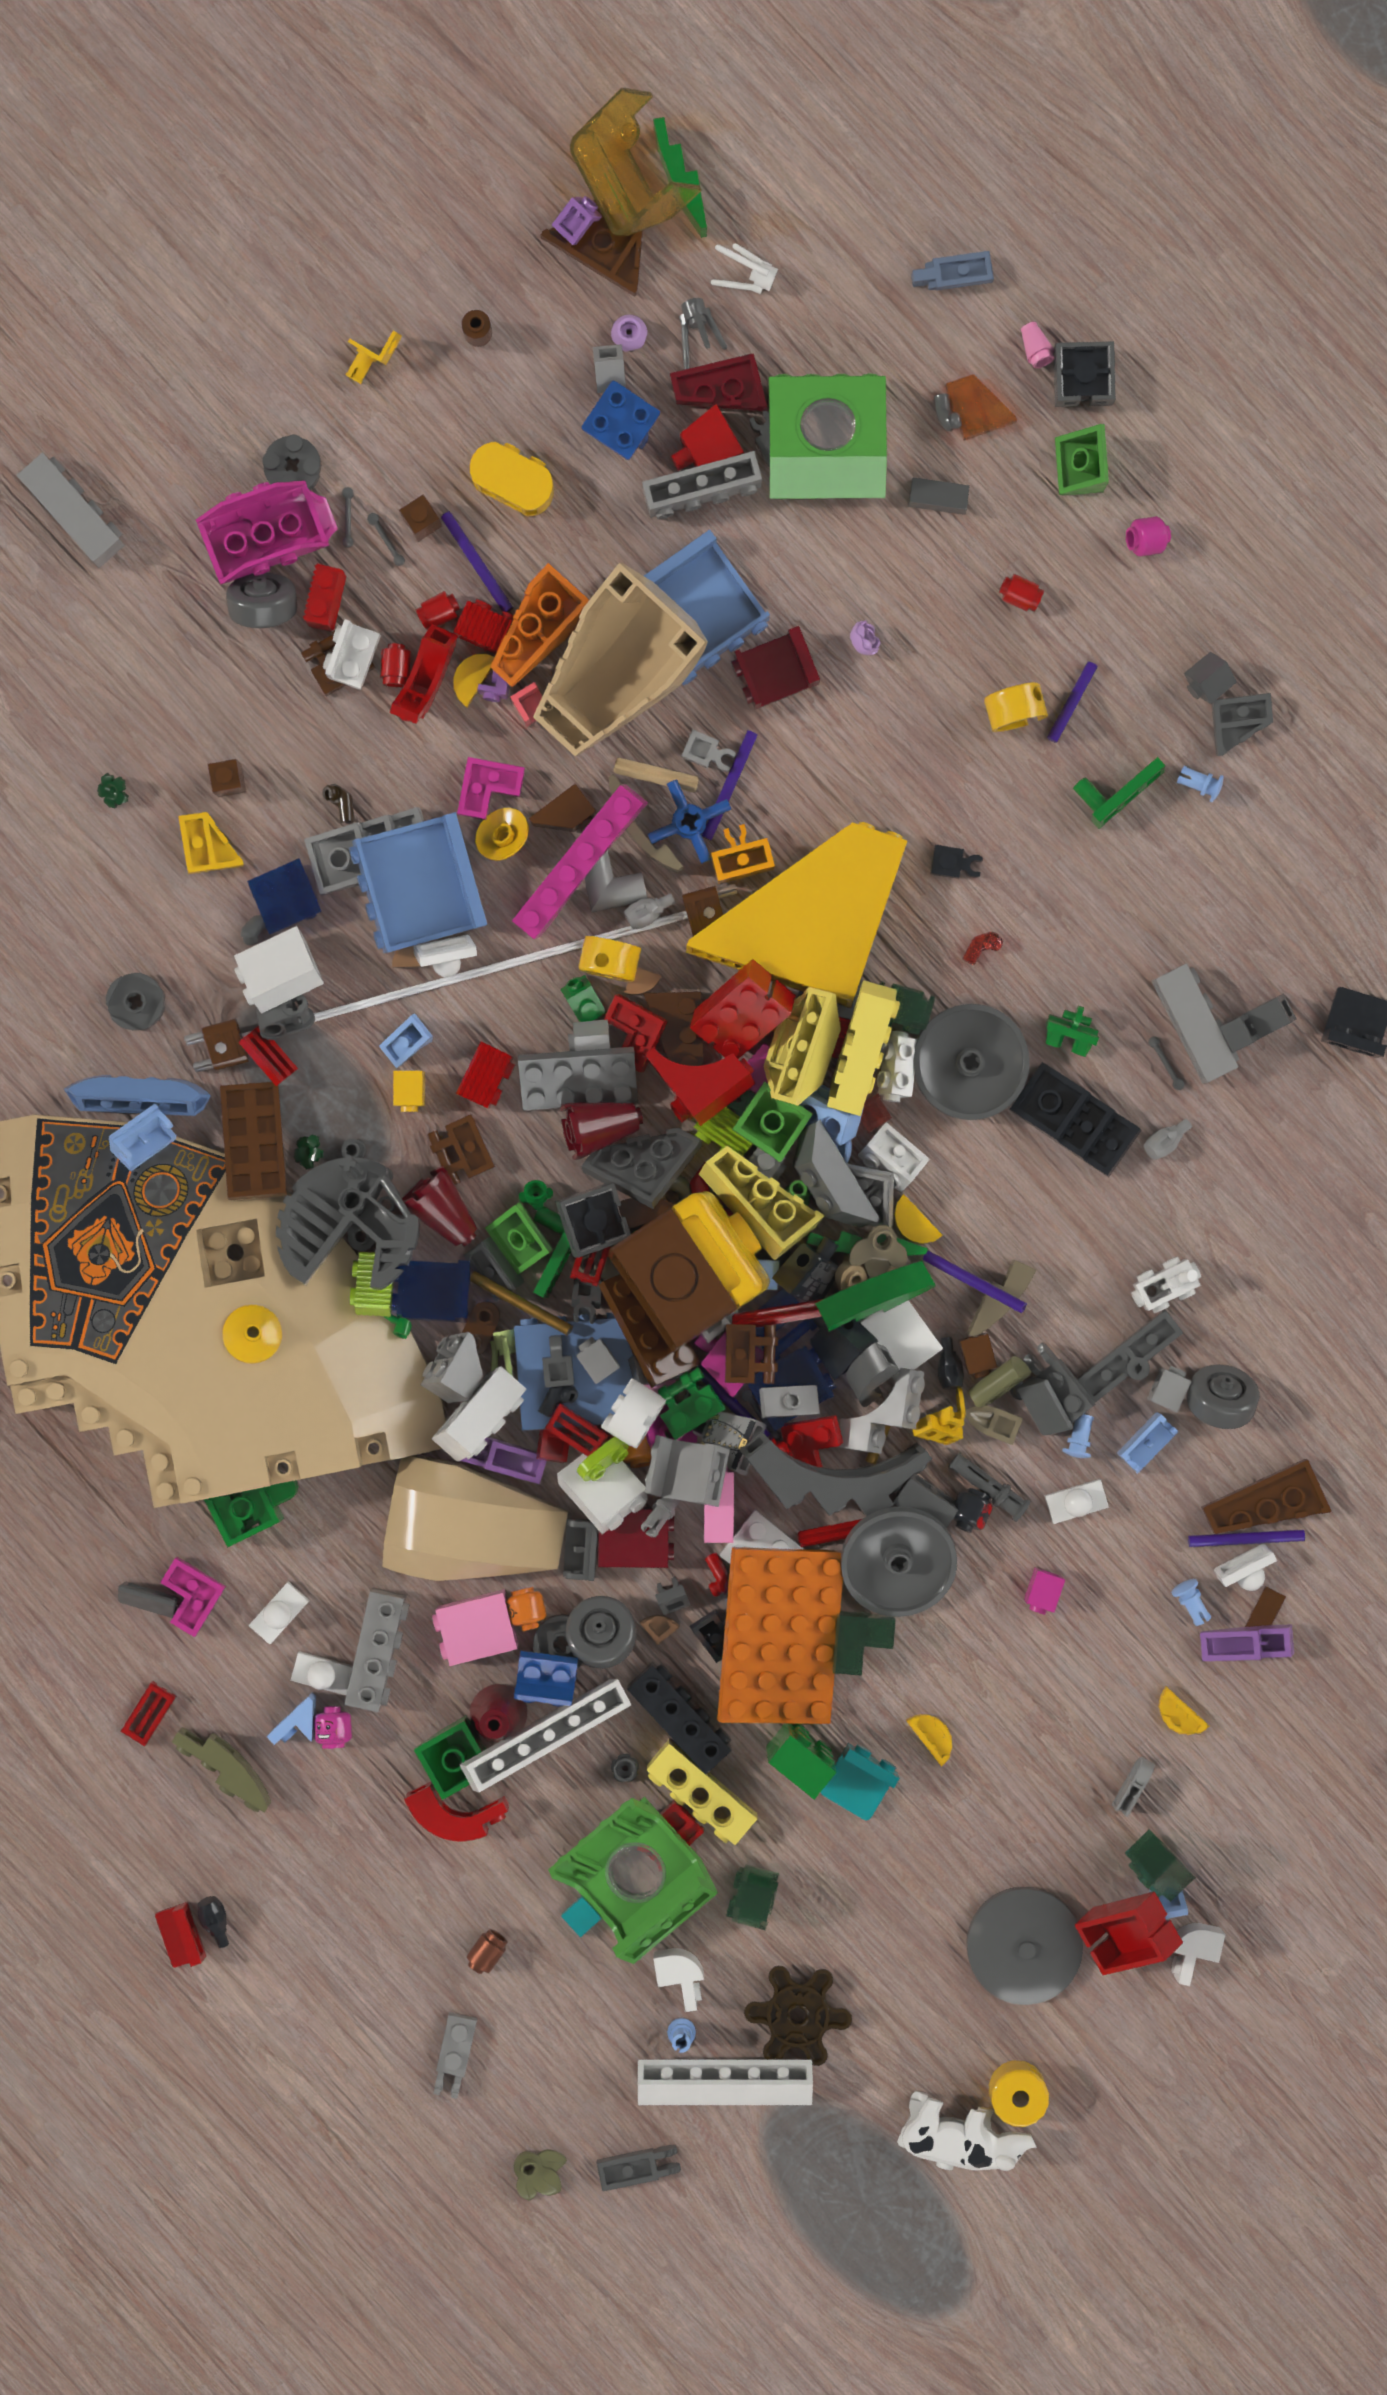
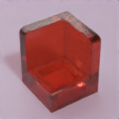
M879 1093L865 1100L860 1123L866 1133H870L892 1118L882 1103Z

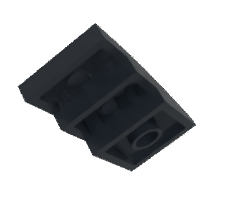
M1044 1062L1038 1067L1010 1108L1013 1113L1108 1178L1142 1131L1141 1128L1116 1113L1114 1109L1092 1096L1090 1092Z

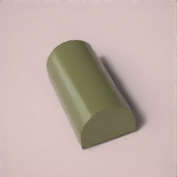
M1013 1356L969 1389L970 1397L976 1407L981 1408L989 1405L1030 1376L1032 1372L1022 1359Z

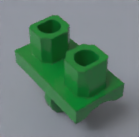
M1078 1005L1075 1013L1064 1010L1062 1018L1049 1014L1046 1021V1044L1060 1048L1064 1036L1075 1039L1071 1052L1086 1057L1092 1045H1097L1099 1030L1087 1027L1090 1026L1092 1018L1083 1016L1084 1007Z

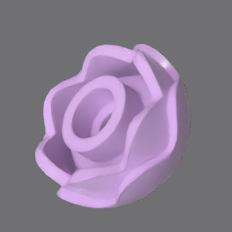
M624 315L614 322L611 338L616 345L622 344V351L627 352L640 349L646 340L647 327L639 317ZM628 330L632 331L630 335L626 333Z
M867 620L857 622L850 633L854 648L863 655L876 654L879 650L880 640L875 636L874 626L867 624Z

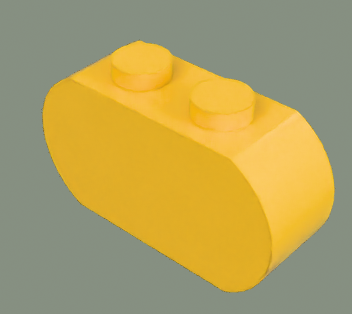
M490 442L479 447L470 461V474L476 490L527 517L539 515L550 506L554 496V486L551 474L545 468L546 464L533 456L528 459L520 455V450L509 443H505L503 446L497 442Z

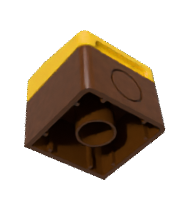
M707 1191L689 1195L674 1205L672 1209H668L611 1247L608 1257L672 1352H675L763 1293L770 1283L768 1274L754 1255L761 1250V1245L749 1225L738 1212L729 1217L716 1197Z

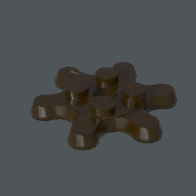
M779 1965L774 1966L768 1976L769 1982L774 1988L773 1997L765 2003L756 2001L748 2003L744 2009V2016L750 2023L765 2024L770 2029L771 2037L763 2048V2055L766 2060H781L788 2049L797 2047L804 2051L807 2060H812L813 2066H820L826 2062L828 2057L827 2049L822 2043L824 2033L830 2029L845 2030L849 2028L852 2023V2015L847 2009L833 2008L826 2002V1992L833 1984V1976L829 1970H816L809 1982L798 1984L792 1980L787 1968ZM799 2006L805 2010L806 2017L804 2020L796 2022L790 2018L789 2014L794 2008Z

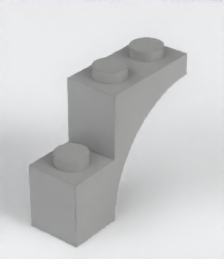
M900 1368L892 1392L878 1408L861 1417L841 1418L840 1431L843 1444L837 1447L881 1454L886 1439L885 1425L916 1430V1424L920 1418V1397L925 1386L924 1372Z

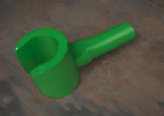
M393 1314L390 1317L383 1316L392 1324H395L394 1335L402 1339H406L409 1336L412 1328L410 1320L398 1318Z

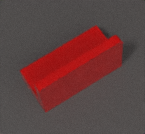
M185 1902L157 1912L155 1918L172 1967L176 1968L190 1963L191 1967L201 1964L206 1958V1953L189 1903Z

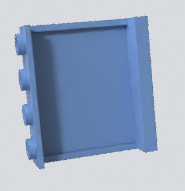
M711 530L702 534L644 575L697 622L708 641L703 655L682 683L683 686L697 677L695 672L705 666L709 669L721 660L719 655L728 649L730 652H733L745 643L743 639L751 633L756 636L768 627L766 622L770 619L769 612L763 610L716 543L717 539Z
M456 812L352 841L353 846L349 847L353 864L358 863L361 872V875L357 876L359 887L362 893H367L369 903L365 904L367 915L370 921H375L377 931L373 932L377 948L383 949V953H389L487 925Z
M612 1312L606 1313L607 1318L595 1319L593 1324H590V1317L586 1314L579 1316L578 1323L566 1321V1316H557L573 1325V1329L568 1336L545 1323H538L536 1318L520 1319V1325L514 1326L518 1382L527 1389L521 1396L524 1399L520 1405L522 1431L545 1429L551 1418L538 1412L548 1390L551 1388H545L542 1361L543 1357H551L549 1337L551 1335H561L563 1355H572L575 1382L573 1386L578 1391V1398L575 1402L562 1404L594 1425L603 1424L609 1413L615 1414L611 1408L620 1394L624 1397L626 1396L623 1391L632 1378L628 1359L633 1355V1352ZM591 1337L595 1341L601 1338L620 1364L619 1369L597 1384L594 1383L576 1357L581 1352L578 1346ZM563 1412L560 1416L574 1426H582ZM557 1421L553 1425L556 1428L564 1427Z

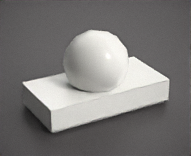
M469 935L413 946L414 956L420 966L433 965L434 971L442 977L456 975L460 970V959L477 956L476 945Z
M1100 1479L1044 1495L1053 1524L1076 1517H1083L1089 1513L1109 1508Z
M1263 1543L1216 1567L1214 1572L1225 1587L1238 1582L1241 1588L1255 1591L1262 1587L1265 1581V1574L1262 1568L1276 1562L1277 1559L1271 1549Z
M288 1581L249 1624V1627L268 1644H271L310 1600Z
M299 1651L290 1681L309 1685L317 1690H327L347 1695L353 1665Z

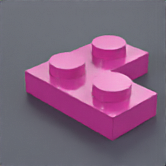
M468 757L457 814L486 820L492 792L520 797L525 768Z
M179 1557L173 1560L160 1582L184 1597L170 1623L193 1637L197 1636L226 1588L222 1583Z

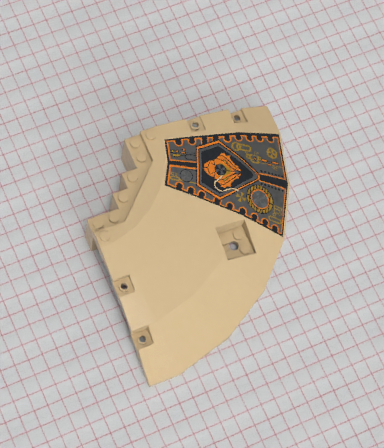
M30 1115L0 1121V1188L4 1191V1197L0 1199V1347L7 1386L10 1385L16 1414L74 1403L79 1432L108 1427L114 1455L143 1450L154 1508L263 1488L274 1484L359 1468L366 1464L442 1449L432 1440V1437L446 1422L443 1400L421 1386L425 1378L423 1377V1372L428 1363L425 1357H423L411 1331L406 1339H402L393 1334L395 1324H392L386 1318L374 1315H357L355 1313L354 1305H350V1289L356 1288L357 1278H352L353 1260H358L359 1255L343 1238L333 1248L308 1284L304 1285L289 1274L277 1249V1246L282 1249L281 1240L276 1237V1226L281 1229V1220L277 1217L280 1209L283 1212L285 1210L286 1204L283 1203L285 1196L228 1200L224 1153L176 1136V1140L133 1171H130L110 1151L109 1136L128 1122ZM233 1244H238L243 1248L244 1255L239 1261H233L228 1255V1249ZM6 1275L12 1277L13 1281L10 1286L5 1285L3 1282V1278ZM393 1295L391 1314L398 1318H404ZM245 1305H259L269 1309L275 1314L281 1325L282 1339L279 1348L273 1356L260 1363L251 1364L237 1360L227 1351L223 1342L222 1333L226 1319L234 1310ZM252 1327L247 1330V1334L251 1338H255L259 1334L256 1328ZM371 1443L378 1444V1453L373 1454L369 1451ZM281 1462L288 1465L287 1473L279 1471L278 1465Z

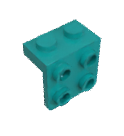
M847 1743L835 1763L837 1773L824 1787L821 1794L867 1821L873 1816L889 1787L895 1788L900 1778L898 1772L895 1771L897 1767L885 1759L878 1761L871 1756V1751L859 1744L853 1746Z

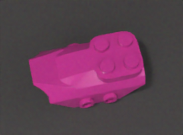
M305 481L277 482L273 484L264 482L254 486L251 492L245 494L241 492L232 493L225 497V501L220 502L196 519L220 585L252 573L254 576L265 574L271 570V566L280 563L282 566L293 564L298 560L297 557L330 546L328 541L332 534L338 530L326 497L319 496L309 490Z

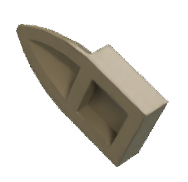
M974 1406L965 1409L966 1418L978 1431L1013 1445L1023 1420L1022 1417L990 1406H983L981 1408Z

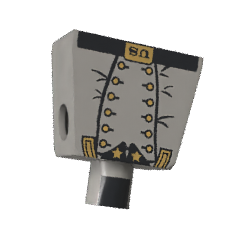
M720 1412L712 1417L710 1422L706 1421L694 1428L693 1434L703 1438L701 1442L703 1445L705 1443L715 1444L730 1449L727 1462L728 1468L746 1476L751 1464L740 1452V1449L761 1432L764 1433L767 1425L755 1419Z

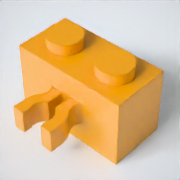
M745 824L739 825L741 835L739 837L740 845L737 846L735 838L730 836L729 828L723 829L724 837L731 845V848L711 853L718 885L774 870L775 864L768 838L746 843Z

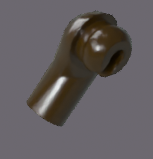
M326 785L322 790V796L325 800L330 801L339 808L340 823L354 822L352 795L339 785Z

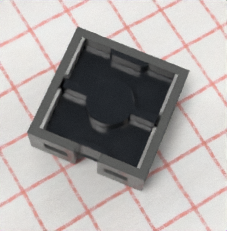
M1114 341L1056 343L1054 347L1055 407H1075L1079 405L1080 401H1089V406H1112L1116 400Z
M609 1182L555 1201L574 1257L579 1258L610 1247L631 1235L625 1216H621L618 1210V1206H621L614 1183Z

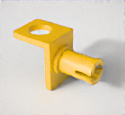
M393 330L379 356L349 338L348 342L357 347L356 351H358V354L345 375L362 384L373 361L376 363L378 360L387 365L402 335Z

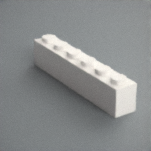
M609 1679L574 1699L572 1706H562L460 1764V1767L472 1790L481 1792L631 1706V1703L619 1680Z
M638 2060V2105H812V2060Z

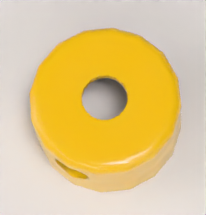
M1037 682L1011 686L989 694L984 699L992 732H1004L1029 725L1028 718L1037 717L1038 721H1041L1048 717L1041 687Z
M585 936L578 968L587 974L617 981L633 982L636 976L641 948L611 939Z
M1012 2060L1002 2064L993 2072L989 2081V2096L995 2113L1003 2122L1014 2127H1027L1035 2124L1044 2116L1049 2105V2092L1042 2074L1034 2065L1025 2061ZM1017 2091H1025L1029 2095L1028 2104L1023 2107L1014 2105L1012 2097Z

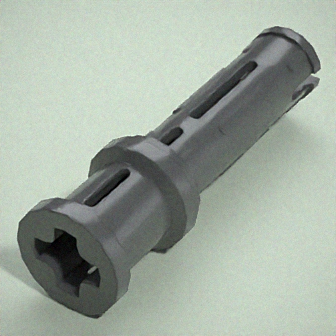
M960 1452L948 1466L992 1499V1505L995 1507L1000 1506L1012 1515V1520L1015 1522L1021 1518L1031 1503L1029 1499L1024 1500L1013 1492L1009 1484H1000L961 1455Z

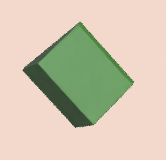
M1098 424L1055 437L1059 495L1103 493L1109 483L1105 424Z
M764 1081L732 1130L781 1163L813 1114L800 1105L796 1106L771 1098L769 1084Z
M522 1202L514 1205L485 1227L517 1275L554 1250Z

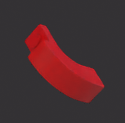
M433 624L429 627L422 637L412 671L404 687L393 701L389 713L398 716L404 721H410L417 724L420 718L424 719L444 679L458 635Z
M431 1781L408 1792L404 1798L411 1814L424 1829L442 1839L457 1842L472 1841L487 1836L489 1828L486 1823L489 1822L490 1825L502 1821L506 1818L505 1813L509 1810V1804L505 1796L474 1811H457L449 1807L440 1798Z

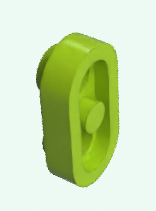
M613 1437L588 1456L577 1468V1473L584 1481L598 1480L604 1475L606 1468L611 1464H618L627 1457L629 1445L617 1437Z

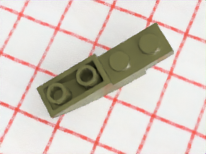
M183 1727L177 1732L172 1743L177 1745L176 1749L180 1753L191 1757V1755L201 1760V1765L212 1772L216 1770L221 1772L215 1783L220 1785L219 1789L223 1793L231 1797L236 1795L245 1800L244 1805L255 1812L261 1810L265 1813L271 1804L268 1792L258 1774L235 1748L215 1733H212L204 1741Z

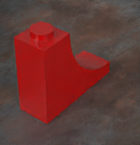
M654 1047L644 1054L700 1126L756 1084L750 1075L754 1072L753 1068L745 1058L739 1061L734 1053L720 1061L701 1066H688L670 1061L662 1056Z

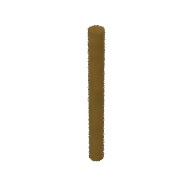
M476 1271L472 1273L470 1282L567 1336L571 1333L573 1325Z

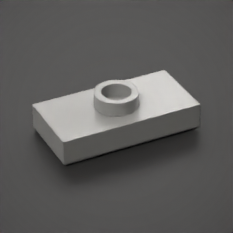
M817 1385L759 1389L762 1418L820 1414Z

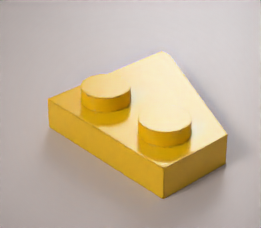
M208 812L178 816L188 874L243 867V860L237 855L227 838L218 829Z

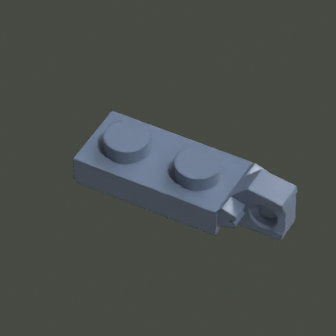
M990 251L933 258L931 262L925 263V269L912 271V286L928 285L929 290L936 289L938 291L993 283L994 277Z

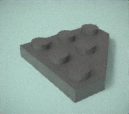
M680 1128L666 1130V1134L652 1137L646 1134L628 1138L625 1143L609 1145L590 1154L581 1167L583 1173L604 1184L614 1183L616 1190L654 1209L701 1149L702 1141Z

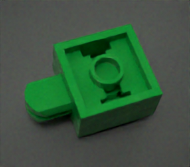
M297 1480L204 1499L227 1548L285 1519L278 1505L295 1497L298 1492Z

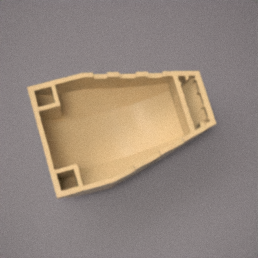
M619 563L582 609L576 629L571 633L565 653L559 659L551 683H548L533 716L574 756L580 755L681 686L698 663L708 643L697 622L653 581L623 563Z
M420 1455L403 1457L400 1461L393 1489L384 1540L382 1567L402 1574L434 1581L493 1577L558 1569L568 1511L525 1493L516 1487L498 1481L487 1474L469 1468V1466L460 1462Z

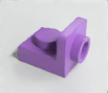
M586 196L572 197L552 226L572 245H576L592 223L599 221L602 215L597 211L598 206Z
M494 671L492 683H496L495 687L478 684L477 690L479 694L483 695L484 700L500 702V698L508 699L510 685Z

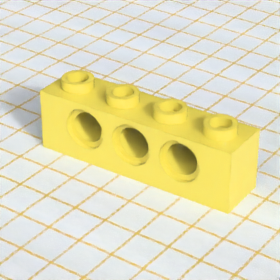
M670 1738L647 1764L649 1779L657 1786L665 1785L672 1791L670 1796L678 1804L683 1806L686 1803L694 1810L692 1815L704 1825L708 1822L715 1828L714 1834L724 1843L730 1841L736 1845L758 1819L757 1812L710 1772L705 1774L685 1751ZM674 1769H682L687 1776L684 1780L677 1782L670 1777V1773ZM696 1788H704L709 1794L704 1800H697L693 1797L692 1792ZM718 1807H727L730 1810V1815L725 1819L717 1818L714 1811Z

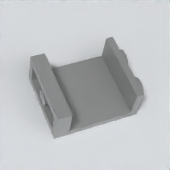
M656 1435L655 1443L651 1449L650 1468L645 1479V1493L662 1498L719 1507L730 1449L715 1444L705 1443L703 1445L672 1440Z

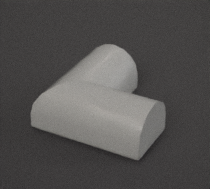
M608 850L584 878L591 913L631 905L641 899H647L642 872L614 878Z
M847 1164L880 1220L869 1224V1226L887 1225L892 1227L894 1173Z

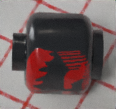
M969 1488L968 1491H961L954 1503L958 1509L953 1518L957 1521L955 1526L967 1533H971L973 1529H984L993 1510V1506L989 1502L990 1497L973 1488Z

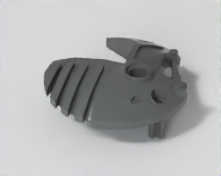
M346 1155L345 1158L325 1162L308 1171L292 1186L291 1189L294 1191L292 1196H285L283 1203L286 1204L285 1210L283 1212L280 1209L277 1217L281 1220V1229L276 1226V1237L281 1240L282 1249L278 1246L277 1249L289 1274L304 1285L308 1284L312 1276L353 1223L377 1243L370 1287L373 1290H383L403 1272L402 1269L396 1268L410 1263L413 1256L406 1253L407 1251L416 1250L420 1234V1220L416 1215L410 1213L400 1198V1193L390 1180V1174L384 1165L369 1159ZM383 1188L389 1197L394 1200L405 1218L400 1219L377 1202ZM355 1198H360L357 1207L350 1209V1202Z

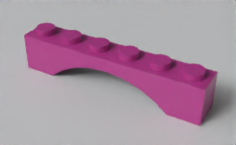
M626 784L620 785L513 918L512 922L533 939L541 937L584 878L613 843L631 825L648 802Z

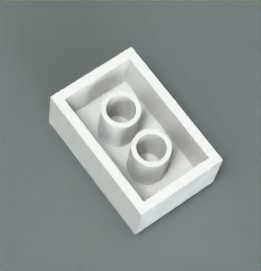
M502 1366L496 1368L484 1376L471 1398L461 1403L432 1437V1440L457 1462L464 1458L469 1460L473 1455L477 1456L487 1445L484 1439L488 1438L492 1433H497L506 1421L503 1417L507 1416L510 1412L513 1413L522 1404L524 1399L521 1396L527 1389Z

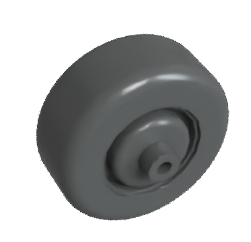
M279 574L246 575L232 582L226 591L228 614L235 623L244 627H275L289 621L297 612L298 604L295 585L290 579Z
M1217 1364L1203 1367L1194 1374L1187 1393V1403L1191 1412L1199 1420L1220 1429H1236L1248 1424L1253 1419L1259 1403L1260 1392L1255 1381L1247 1373L1232 1366Z
M608 1596L588 1598L579 1603L568 1617L566 1638L573 1655L589 1667L605 1669L616 1666L630 1655L635 1646L637 1630L630 1610L615 1598Z

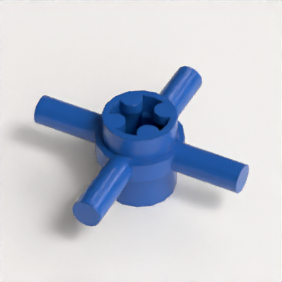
M677 779L667 783L677 810L673 814L671 824L647 834L651 844L677 834L684 839H691L701 864L712 860L701 834L706 828L707 820L731 810L728 800H723L702 810L697 805L687 803ZM689 813L695 815L697 819L694 823V829H690L687 825H681V821Z

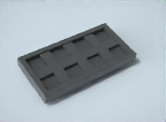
M634 1047L518 1055L523 1111L560 1108L561 1104L638 1102Z

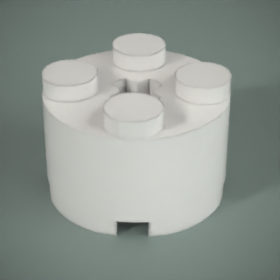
M631 1378L623 1391L626 1396L619 1395L611 1408L615 1414L609 1413L601 1428L637 1449L662 1410L666 1400Z

